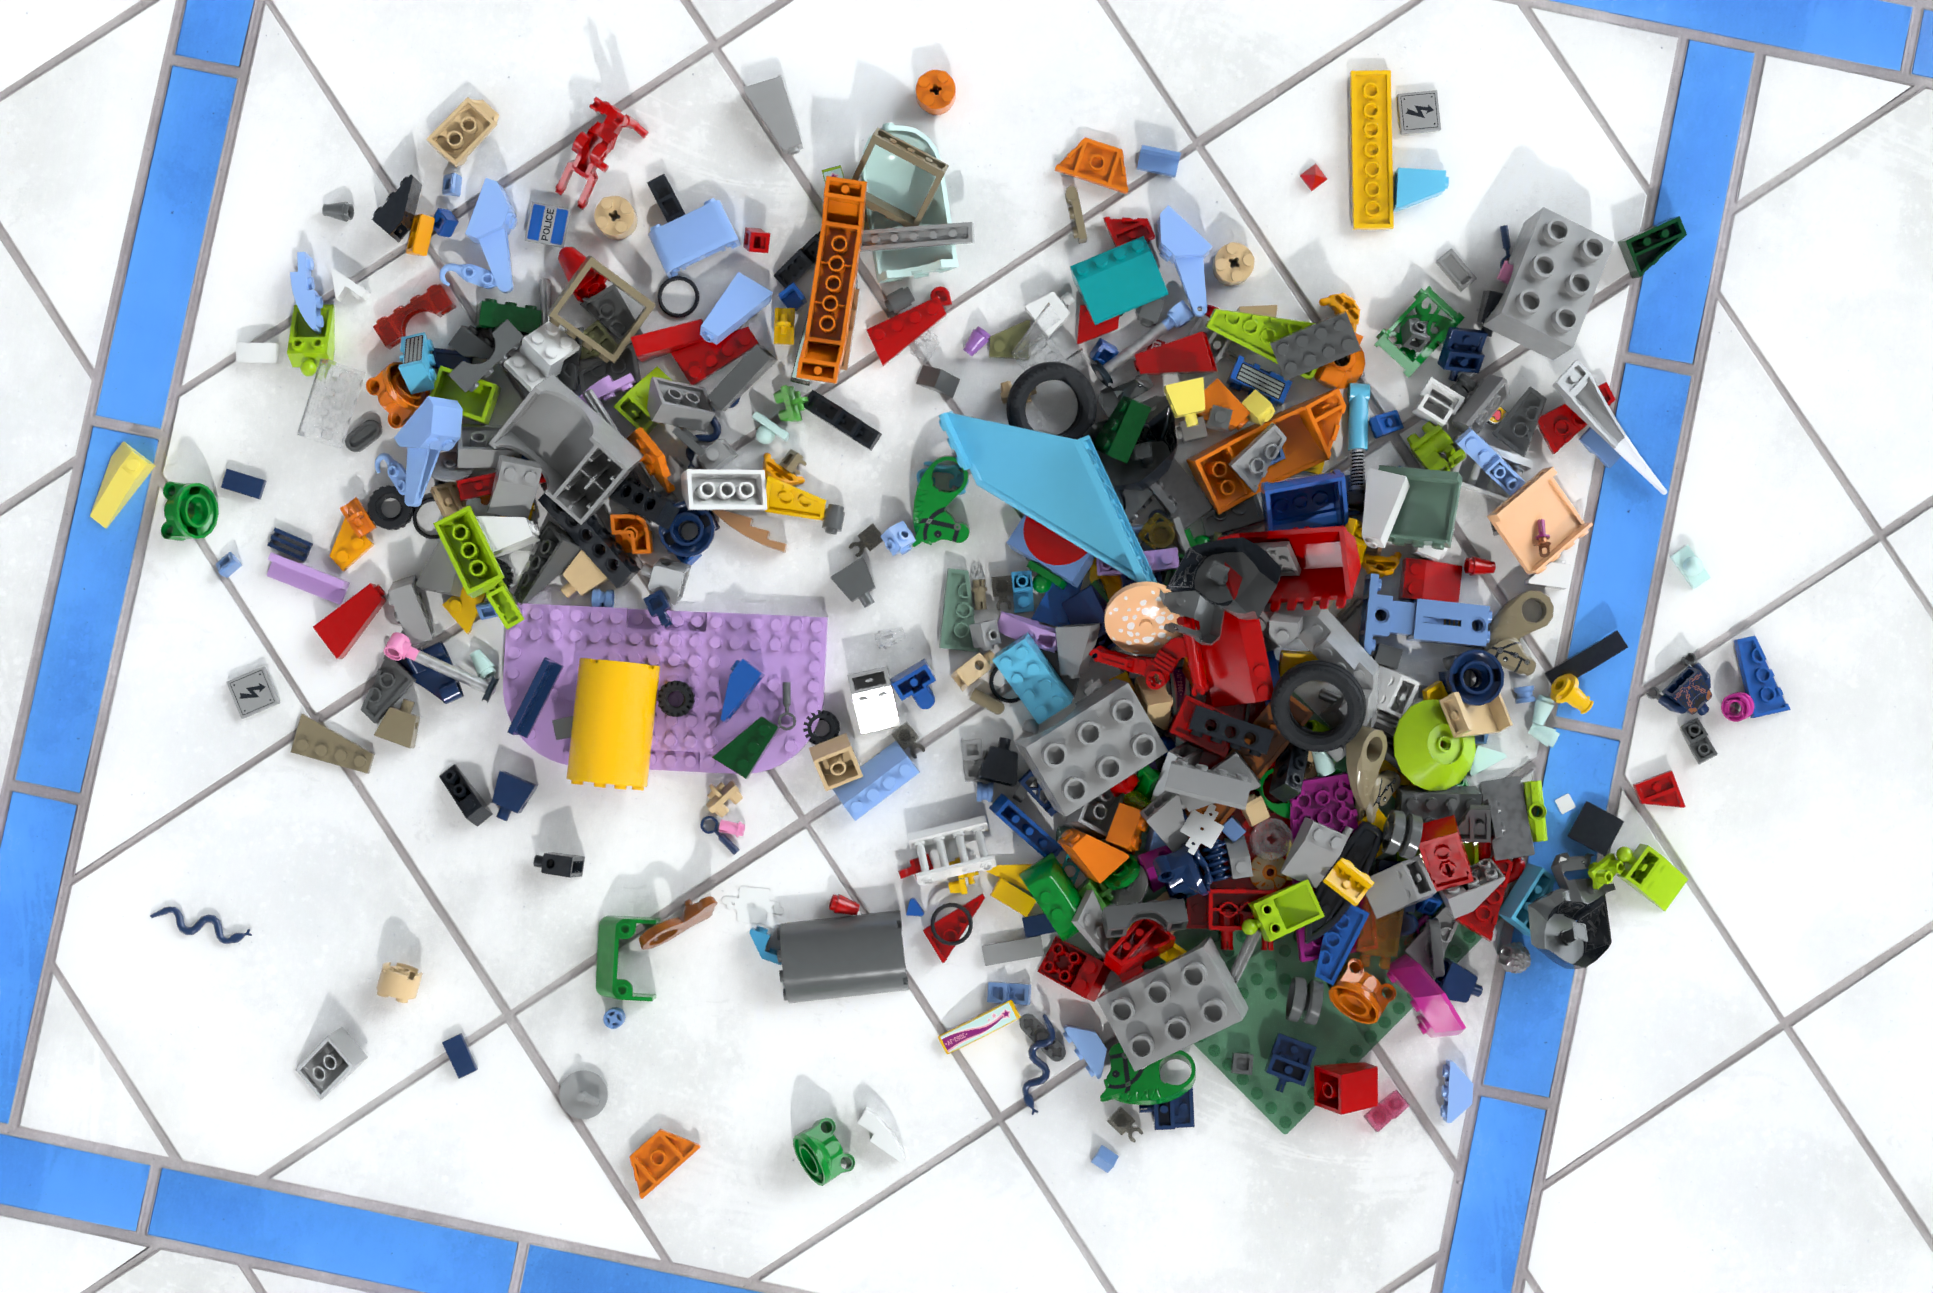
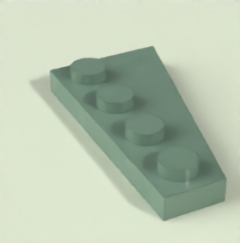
M947 569L939 648L979 652V648H974L969 627V625L975 624L969 572L967 570Z

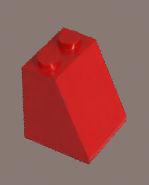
M1365 1062L1315 1065L1314 1105L1340 1115L1378 1106V1067Z

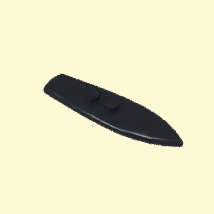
M1365 821L1361 822L1346 842L1341 855L1335 863L1344 858L1351 861L1359 871L1368 874L1382 844L1383 831L1374 824ZM1323 880L1314 893L1325 917L1305 925L1304 942L1306 944L1327 933L1340 921L1351 906L1350 902L1326 885Z

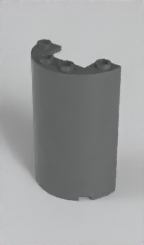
M900 910L781 923L780 928H777V939L780 940L781 950H777L778 962H782L783 969L779 970L780 982H784L785 985L783 989L784 1001L788 1000V1003L909 990Z

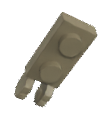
M1070 185L1066 188L1065 199L1071 205L1068 208L1070 220L1074 219L1075 226L1072 227L1074 239L1078 238L1079 244L1086 243L1087 234L1078 192L1075 186Z

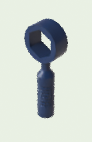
M1508 225L1500 226L1503 249L1506 251V256L1500 262V268H1502L1504 261L1507 258L1510 259L1511 256Z
M706 816L702 819L700 826L703 832L707 834L715 833L721 843L733 855L740 850L725 834L717 830L719 827L717 818ZM709 818L716 823L714 830L707 831L703 826L705 820Z

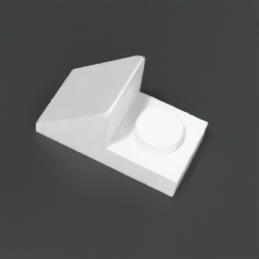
M333 268L331 271L335 297L338 301L342 302L348 292L358 300L362 297L367 301L371 295L369 292Z

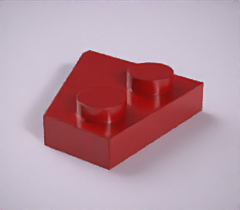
M1104 217V223L1115 247L1144 236L1146 242L1155 239V234L1147 218L1131 219L1122 217V219H1110V217Z
M1080 305L1077 344H1082L1117 330L1119 315L1095 325L1086 306Z
M1671 770L1633 784L1641 804L1686 807Z

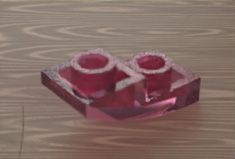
M1395 1090L1363 1117L1376 1132H1379L1410 1105L1398 1090Z

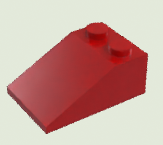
M1414 558L1403 559L1398 599H1427L1459 603L1463 566Z

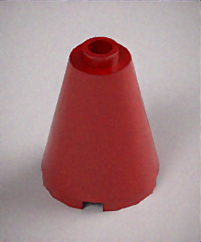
M574 247L562 248L558 256L559 263L568 282L586 259V256ZM590 268L574 290L575 298L580 302H584L583 299L587 297L589 299L607 287L605 284L607 279Z

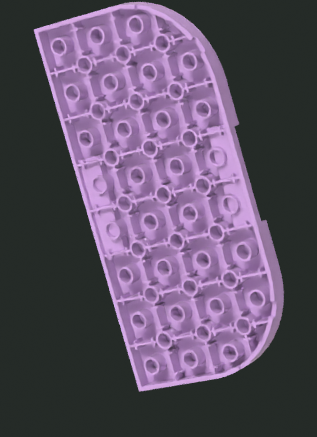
M516 603L524 620L508 630L506 629L503 696L511 723L544 658L547 657L564 666L529 737L525 738L520 735L533 750L557 763L568 765L571 738L556 740L552 720L573 716L579 658L660 666L658 691L669 681H682L692 688V692L695 695L693 708L689 713L681 717H672L663 713L658 706V701H656L649 770L737 774L712 757L760 717H764L779 726L778 718L781 714L785 713L783 682H791L789 713L796 717V725L791 730H783L782 728L778 730L752 773L773 769L798 754L816 730L823 710L828 632L827 617L667 610L666 612L673 624L665 628V626L661 625L658 616L652 617L647 609L525 603L521 605V603ZM745 659L765 674V676L730 720L723 722L721 714L729 676L732 673L730 668L737 660ZM679 691L671 692L668 697L669 703L674 707L680 706L684 700L682 693ZM789 715L782 717L781 725L786 728L792 726L793 718Z

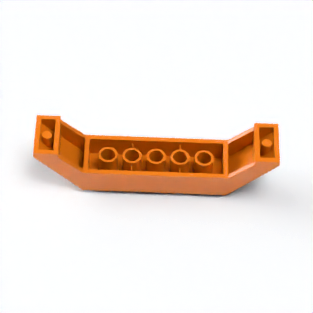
M826 176L822 226L805 338L798 361L796 378L837 384L846 350L864 231L867 182Z

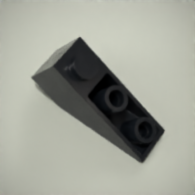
M455 764L439 776L465 818L478 827L493 815L483 798Z

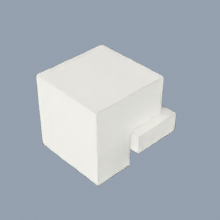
M1430 377L1419 394L1421 396L1420 400L1411 413L1426 422L1430 421L1435 426L1439 424L1443 427L1449 417L1456 414L1465 397Z

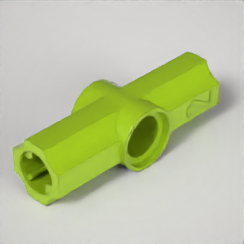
M1542 781L1523 782L1532 841H1548L1545 818L1547 810L1544 806ZM1534 806L1539 808V814L1536 817L1531 813Z

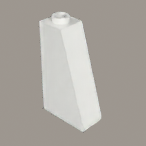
M1368 468L1362 524V537L1367 546L1371 548H1385L1410 487L1406 476Z

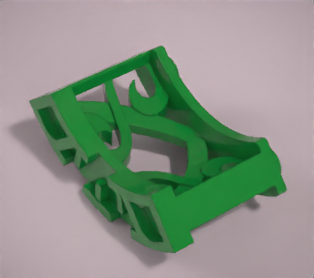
M1430 286L1425 291L1421 288L1414 296L1416 300L1387 331L1383 329L1376 336L1378 341L1374 344L1375 347L1380 346L1405 369L1403 373L1408 378L1439 346L1437 341L1442 343L1445 340L1449 327H1457L1465 318L1460 312L1457 313L1440 298ZM1427 297L1437 305V309L1433 314H1429L1431 304L1426 309L1422 308V302ZM1415 308L1417 314L1407 316ZM1440 309H1442L1450 318H1452V320L1447 317L1438 315ZM1411 318H1418L1420 321L1428 322L1426 326L1428 336L1431 338L1429 340L1430 344H1426L1420 352L1403 347L1401 327ZM1432 323H1436L1433 328L1436 327L1438 329L1436 334L1430 330ZM1400 324L1399 333L1393 331ZM1393 337L1396 342L1392 343L1388 338Z

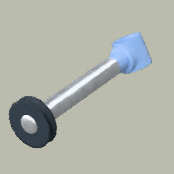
M1184 300L1168 311L1166 314L1167 318L1107 363L1102 365L1097 360H1095L1096 363L1094 365L1090 363L1092 370L1106 387H1108L1109 383L1113 384L1110 375L1135 357V354L1143 351L1173 327L1181 328L1195 317Z

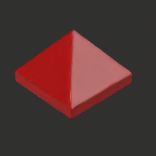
M1316 163L1300 175L1311 191L1327 180V177Z

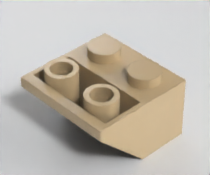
M1156 674V675L1154 676V677L1157 678V681H1156V682L1162 681V680H1160V679L1158 678L1159 675ZM1144 676L1136 677L1134 692L1151 723L1163 730H1168L1169 721H1171L1170 710L1173 707V698L1171 695H1168L1166 684L1160 689L1153 690L1147 686Z

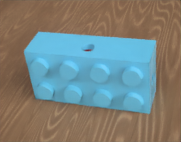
M1028 632L994 655L992 661L1038 725L1072 703L1073 694Z

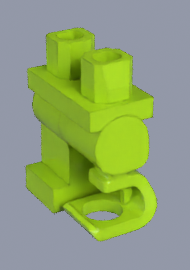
M1428 421L1422 427V431L1425 433L1423 437L1419 438L1416 433H1413L1407 438L1412 454L1425 469L1450 471V468L1452 469L1466 458L1463 449L1455 451V448L1452 446L1454 443L1451 437L1439 424L1435 426ZM1444 453L1448 459V463L1439 454Z

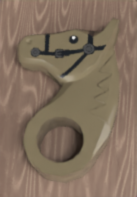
M1530 590L1506 602L1495 615L1488 629L1490 631V641L1486 643L1483 650L1494 655L1501 663L1502 669L1523 676H1529L1534 673L1536 662L1526 655L1520 638L1549 624L1554 612V606L1550 597L1541 591ZM1527 599H1533L1541 606V617L1535 623L1527 621L1522 614V606Z
M1362 726L1358 734L1346 744V765L1348 779L1356 800L1355 808L1358 814L1356 818L1358 821H1361L1366 812L1368 822L1373 823L1378 808L1386 805L1391 795L1400 786L1401 779L1398 773L1391 770H1385L1379 774L1386 755L1387 738L1382 730Z

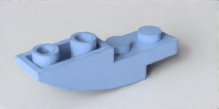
M297 252L298 272H290L293 295L305 321L317 334H321V327H324V319L321 315L323 299L315 290H312L315 288L314 279L311 277V270H314V262L306 252Z
M1470 427L1455 440L1457 445L1510 496L1526 483Z

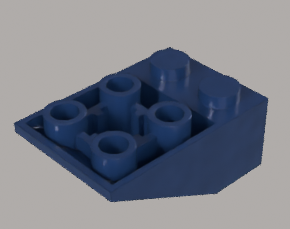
M1090 585L1062 602V606L1071 625L1100 623V631L1095 648L1102 645L1111 649L1116 644L1110 639L1105 629L1104 614L1108 603L1094 586ZM1096 653L1092 655L1093 659L1097 657Z

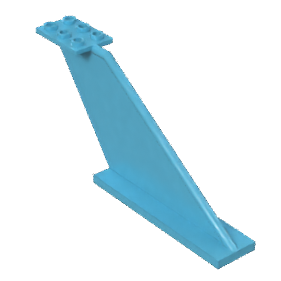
M953 411L939 415L940 427L943 431H946L949 437L947 441L951 449H954L957 454L956 461L961 468L963 467L964 471L970 469L977 486L1136 582H1157L1089 435L1077 440L954 414Z

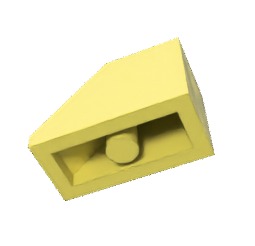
M1256 389L1241 402L1250 412L1247 418L1260 426L1264 422H1268L1275 413L1272 403Z

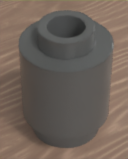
M906 287L885 296L887 300L884 303L889 312L893 311L896 314L912 305L911 303L915 299L910 289Z
M829 504L828 508H826L822 528L825 529L826 533L837 535V532L842 531L845 516L843 506Z

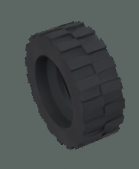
M382 486L373 492L367 504V511L370 519L375 522L374 524L387 530H399V528H404L407 523H410L415 507L405 504V495H401L395 486ZM389 498L396 499L401 506L399 514L393 518L386 517L381 510L382 503Z

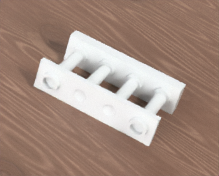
M1460 434L1456 435L1453 440V445H1456L1458 450L1462 448L1457 445L1455 440L1461 436ZM1491 446L1508 464L1513 465L1514 471L1520 477L1522 472L1532 468L1533 460ZM1462 461L1453 467L1451 472H1459ZM1475 462L1468 483L1462 482L1461 489L1502 504L1510 495L1506 493L1504 497L1495 494L1494 491L1497 483L1492 478H1490L1486 490L1475 487L1481 467Z
M985 815L907 834L910 848L917 849L922 872L915 874L919 885H930L934 881L975 871H988L997 866L995 855L988 856L983 833L989 831ZM973 834L976 836L980 858L969 861L964 837ZM951 839L956 840L961 863L953 865L948 863L944 845L945 841ZM936 844L941 868L929 870L924 848L926 845Z

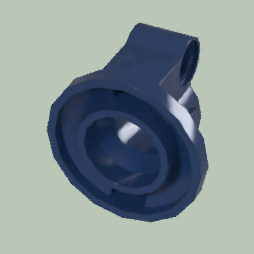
M685 501L673 504L680 510L669 530L659 526L658 532L661 542L666 547L668 553H674L681 557L700 555L709 548L714 539L715 531L720 528L712 510H688ZM687 523H694L698 527V534L691 540L684 539L681 533L682 527Z
M1472 649L1463 652L1452 661L1448 671L1438 672L1439 681H1442L1446 691H1451L1452 693L1459 692L1463 703L1467 705L1481 706L1490 703L1500 694L1504 685V672L1501 663L1494 655L1485 650ZM1466 670L1473 671L1476 676V682L1472 687H1468L1464 683L1463 675Z
M1187 842L1181 844L1179 850L1167 855L1158 856L1153 860L1158 880L1165 883L1169 898L1184 899V901L1196 894L1202 896L1210 894L1209 889L1204 883V874L1193 855L1188 852Z

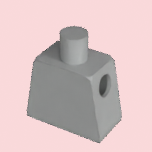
M718 439L705 450L706 452L702 457L697 456L696 464L700 469L720 470L738 454L725 439Z
M660 558L654 566L645 563L641 574L650 578L648 584L650 591L655 593L661 589L668 602L676 605L683 597L691 565Z

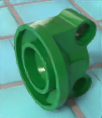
M167 482L163 488L164 497L168 500L164 507L166 522L161 527L162 537L169 540L184 541L186 539L205 538L212 533L219 515L218 503L214 493L201 483Z
M830 1118L817 1120L811 1128L802 1131L793 1138V1147L801 1166L807 1175L820 1186H824L841 1173L849 1172L855 1167L854 1157L843 1153L841 1144L833 1133L836 1130V1125ZM822 1123L827 1126L826 1133L821 1130ZM842 1158L846 1161L845 1169L840 1164Z

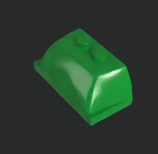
M1051 852L1021 872L1019 876L1064 942L1079 932L1071 921L1082 901V897Z

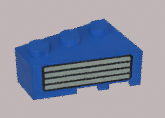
M1239 355L1226 382L1230 385L1229 388L1238 392L1241 390L1246 391L1248 396L1256 389L1272 403L1273 407L1282 406L1293 381H1285L1284 377L1272 371L1268 372L1261 369L1260 365L1256 363L1252 365L1244 362L1245 358Z

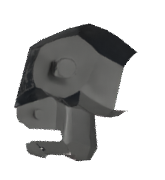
M1147 374L1138 375L1134 380L1115 388L1108 386L1101 390L1098 401L1109 419L1123 396L1134 399L1151 389L1154 385ZM1154 396L1140 402L1151 407V411L1127 463L1096 450L1114 489L1144 491L1168 472L1178 445L1175 418L1166 396ZM1107 420L1095 423L1089 427L1083 434L1084 437L1089 435L1092 442H1094Z
M1243 537L1220 539L1188 548L1166 587L1171 592L1163 593L1160 589L1159 596L1164 606L1171 613L1199 621L1200 629L1196 631L1171 622L1165 624L1164 630L1171 633L1177 631L1193 637L1201 645H1213L1220 639L1225 611L1239 619L1258 620L1278 584L1281 567L1260 546ZM1225 562L1243 578L1235 600H1233L1226 585L1228 580L1227 573L1230 568L1225 566Z
M1568 853L1556 855L1551 870L1559 889L1537 898L1528 905L1531 944L1550 960L1565 969L1588 967L1597 961L1612 943L1605 894L1616 890L1614 883L1604 884L1599 889H1593L1592 878L1568 880L1563 875L1565 871L1588 869L1591 857L1594 854L1587 853L1585 856L1570 857Z

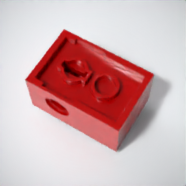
M1188 695L1183 696L1167 733L1216 756L1225 758L1229 751L1230 743L1222 741V744L1210 741L1211 737L1204 734L1202 738L1190 734L1191 730L1187 729L1195 705L1228 716L1231 715ZM1207 720L1205 723L1206 729L1213 731L1215 729V722ZM1228 726L1225 729V735L1228 738H1232L1235 730L1233 727Z
M1452 815L1423 823L1419 849L1436 891L1474 882L1470 862L1455 816Z

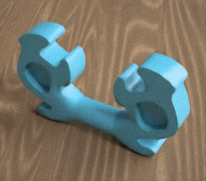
M926 461L924 465L930 466L933 462ZM937 464L934 468L933 473H950L954 476L949 481L950 489L953 486L959 488L964 481V473L958 471L962 469L958 464ZM927 468L917 472L918 485ZM968 482L965 488L958 495H963L964 493H966L965 489L968 485Z

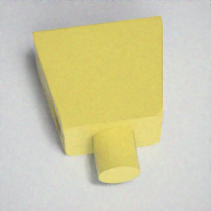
M1203 377L1165 385L1163 388L1174 417H1185L1187 427L1199 425L1197 414L1205 411Z

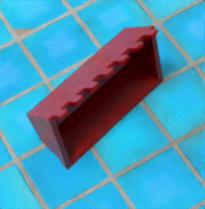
M1305 526L1303 529L1293 527L1289 530L1238 533L1240 538L1243 537L1253 543L1289 541L1302 569L1299 576H1281L1267 602L1271 603V612L1279 611L1281 603L1288 602L1287 610L1294 611L1297 602L1304 601L1303 609L1310 610L1314 601H1320V609H1327L1330 600H1336V608H1344L1346 600L1352 599L1361 563L1356 539L1347 531L1346 527L1310 528Z

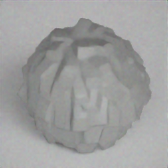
M1513 942L1504 945L1500 949L1498 962L1506 972L1517 974L1522 973L1531 965L1529 950L1521 942Z

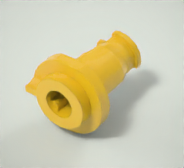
M1565 674L1558 677L1551 686L1550 697L1558 704L1567 702L1572 707L1578 709L1581 714L1587 713L1594 703L1589 700V696H1586L1578 688L1579 681L1573 674Z

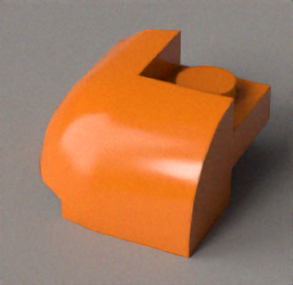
M636 514L610 515L612 535H615L616 542L622 545L625 553L650 554L654 552L652 530L646 519Z

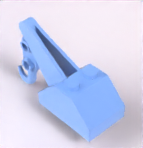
M485 179L465 233L473 242L481 245L491 271L473 264L458 265L449 263L444 265L439 273L440 281L446 286L450 285L445 279L446 272L454 271L466 282L486 289L498 287L505 294L513 290L508 235L511 229H515L517 218L505 190L497 181Z
M428 396L394 437L399 447H407L406 470L401 463L395 461L387 453L379 454L375 460L377 473L381 472L380 463L382 460H385L388 466L387 473L401 495H405V504L407 506L419 507L421 505L440 452L450 451L461 437L463 409L457 400Z

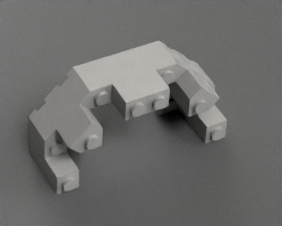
M1267 603L1259 617L1266 652L1274 650L1279 645L1284 649L1298 637L1318 660L1329 661L1348 670L1357 679L1365 695L1366 716L1362 726L1373 728L1378 714L1379 664L1328 609H1320L1319 605L1312 606L1310 610H1304L1303 604H1297L1294 611H1288L1287 604L1281 603L1279 611L1271 612V603ZM1342 695L1320 714L1321 718L1332 729L1339 726L1347 715L1345 697ZM1346 745L1327 752L1338 762L1346 756Z

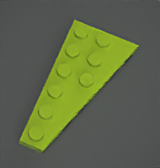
M1215 308L1206 327L1278 364L1270 342L1315 323ZM1318 368L1300 376L1311 381Z

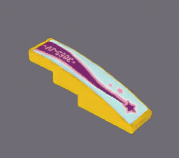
M1011 999L939 1035L938 1039L946 1054H950L1021 1018Z

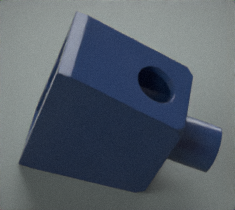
M499 771L492 803L500 806L496 817L507 821L511 811L521 813L538 785L506 771Z
M1445 957V975L1443 977H1436L1435 982L1445 992L1448 999L1467 1003L1471 995L1480 997L1483 987L1476 984L1478 977Z

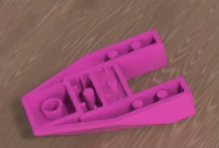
M1404 954L1385 966L1388 970L1386 976L1392 984L1396 983L1412 998L1410 1004L1416 1012L1420 1011L1421 1014L1416 1018L1419 1021L1417 1026L1423 1035L1426 1033L1431 1038L1459 1035L1465 1030L1466 1026L1445 992L1419 963L1407 954Z

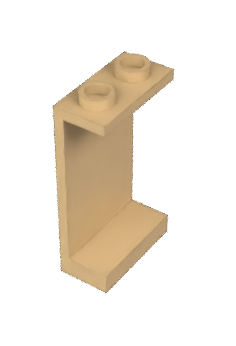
M1454 692L1439 700L1454 738L1499 733L1513 725L1501 694L1490 703L1481 706L1463 703L1459 692Z

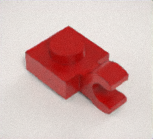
M926 854L929 870H932L934 868L929 854ZM918 857L909 860L910 867L898 871L901 879L913 874L916 878L915 873L922 872Z

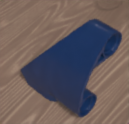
M442 641L422 650L418 649L453 665ZM407 657L398 661L417 679L415 683L431 692L443 703L449 704L464 697L459 681Z

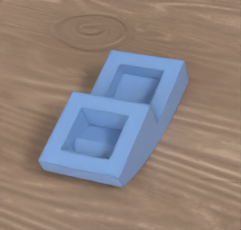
M1591 427L1578 439L1607 468H1611L1621 457Z
M988 982L987 1002L1002 1004L1012 999L1014 1004L1030 1005L1031 984Z

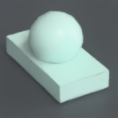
M755 411L752 418L761 424L756 430V438L760 443H771L775 435L785 442L790 436L787 431L758 411Z
M1688 545L1670 556L1692 589L1697 588L1711 578L1703 567L1702 561L1695 556Z

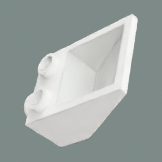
M1379 665L1377 710L1400 719L1410 706L1423 701L1422 698L1414 699L1420 683ZM1402 685L1406 686L1405 692L1400 691ZM1393 703L1398 705L1397 710L1391 708Z

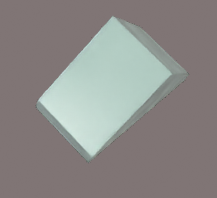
M1475 745V757L1471 770L1467 775L1473 776L1506 758V754Z

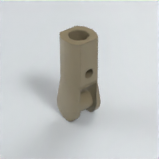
M976 688L969 698L972 702L997 715L1001 714L1005 709L1002 702L991 698V696Z

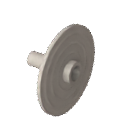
M441 452L431 477L446 483L467 479L473 473L474 468H458L457 452Z
M1141 865L1139 875L1134 882L1125 888L1111 892L1114 896V899H1112L1113 904L1120 906L1131 902L1143 903L1142 899L1147 893L1148 877Z
M586 1070L574 1072L561 1085L560 1102L569 1115L578 1119L592 1118L598 1115L607 1103V1086L603 1079L594 1072Z

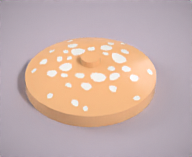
M1137 582L1121 588L1111 597L1104 614L1105 629L1110 639L1118 647L1135 654L1158 653L1159 649L1171 639L1182 635V633L1177 631L1171 633L1164 630L1165 624L1171 622L1177 624V618L1183 617L1182 615L1171 613L1164 606L1159 594L1160 589L1163 593L1171 592V590L1166 589L1167 586L1156 582Z

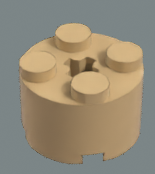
M620 196L604 197L595 209L596 225L606 237L612 240L625 239L637 227L638 220L635 210L626 199ZM616 215H619L620 218H617L615 221H613L612 218L616 217Z
M1231 242L1220 248L1213 258V274L1220 283L1226 286L1239 285L1251 275L1254 269L1255 258L1246 246ZM1235 261V262H1236L1235 267L1231 268V267H1230V265H1231L1230 262Z
M391 962L384 963L376 987L378 990L377 995L381 997H394L400 1003H408L409 999H415L423 973L420 972L418 974V969L410 965L397 963L396 966H390Z

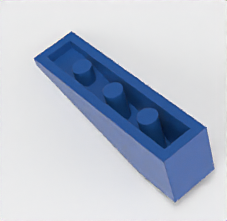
M1003 793L989 807L995 815L1043 857L1051 852L1057 857L1063 850L1060 844Z

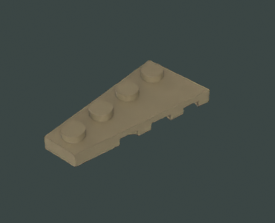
M301 714L291 753L363 773H370L375 754L344 738L337 732L330 730L323 724L316 722L307 715Z

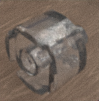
M1276 818L1261 821L1253 828L1250 835V846L1253 853L1259 858L1268 861L1277 860L1286 855L1293 844L1292 831L1282 820ZM1270 834L1272 835L1273 839H1276V841L1273 842L1272 845L1270 844V841H1267V838L1270 836Z

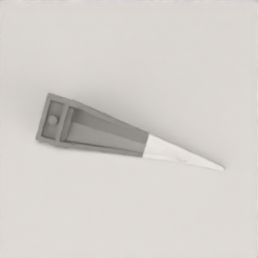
M1578 360L1573 362L1552 385L1565 399L1564 403L1663 495L1667 494V490L1645 463L1618 423L1592 374Z

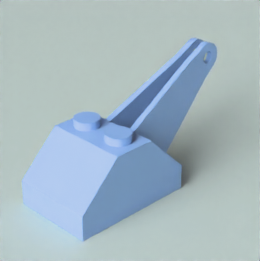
M1168 205L1160 213L1157 221L1159 255L1166 262L1170 261L1172 264H1175L1194 316L1202 317L1207 311L1203 259L1209 254L1212 245ZM1198 307L1202 309L1201 312L1197 310Z

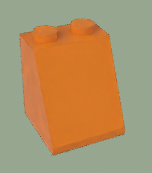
M1218 378L1204 390L1205 411L1198 413L1197 418L1203 416L1204 421H1208L1210 409L1213 405L1233 410L1228 431L1232 432L1235 428L1239 431L1249 421L1247 417L1250 412Z
M1073 828L1066 830L1061 835L1062 838L1058 840V843L1084 876L1098 883H1102L1130 857L1127 853Z

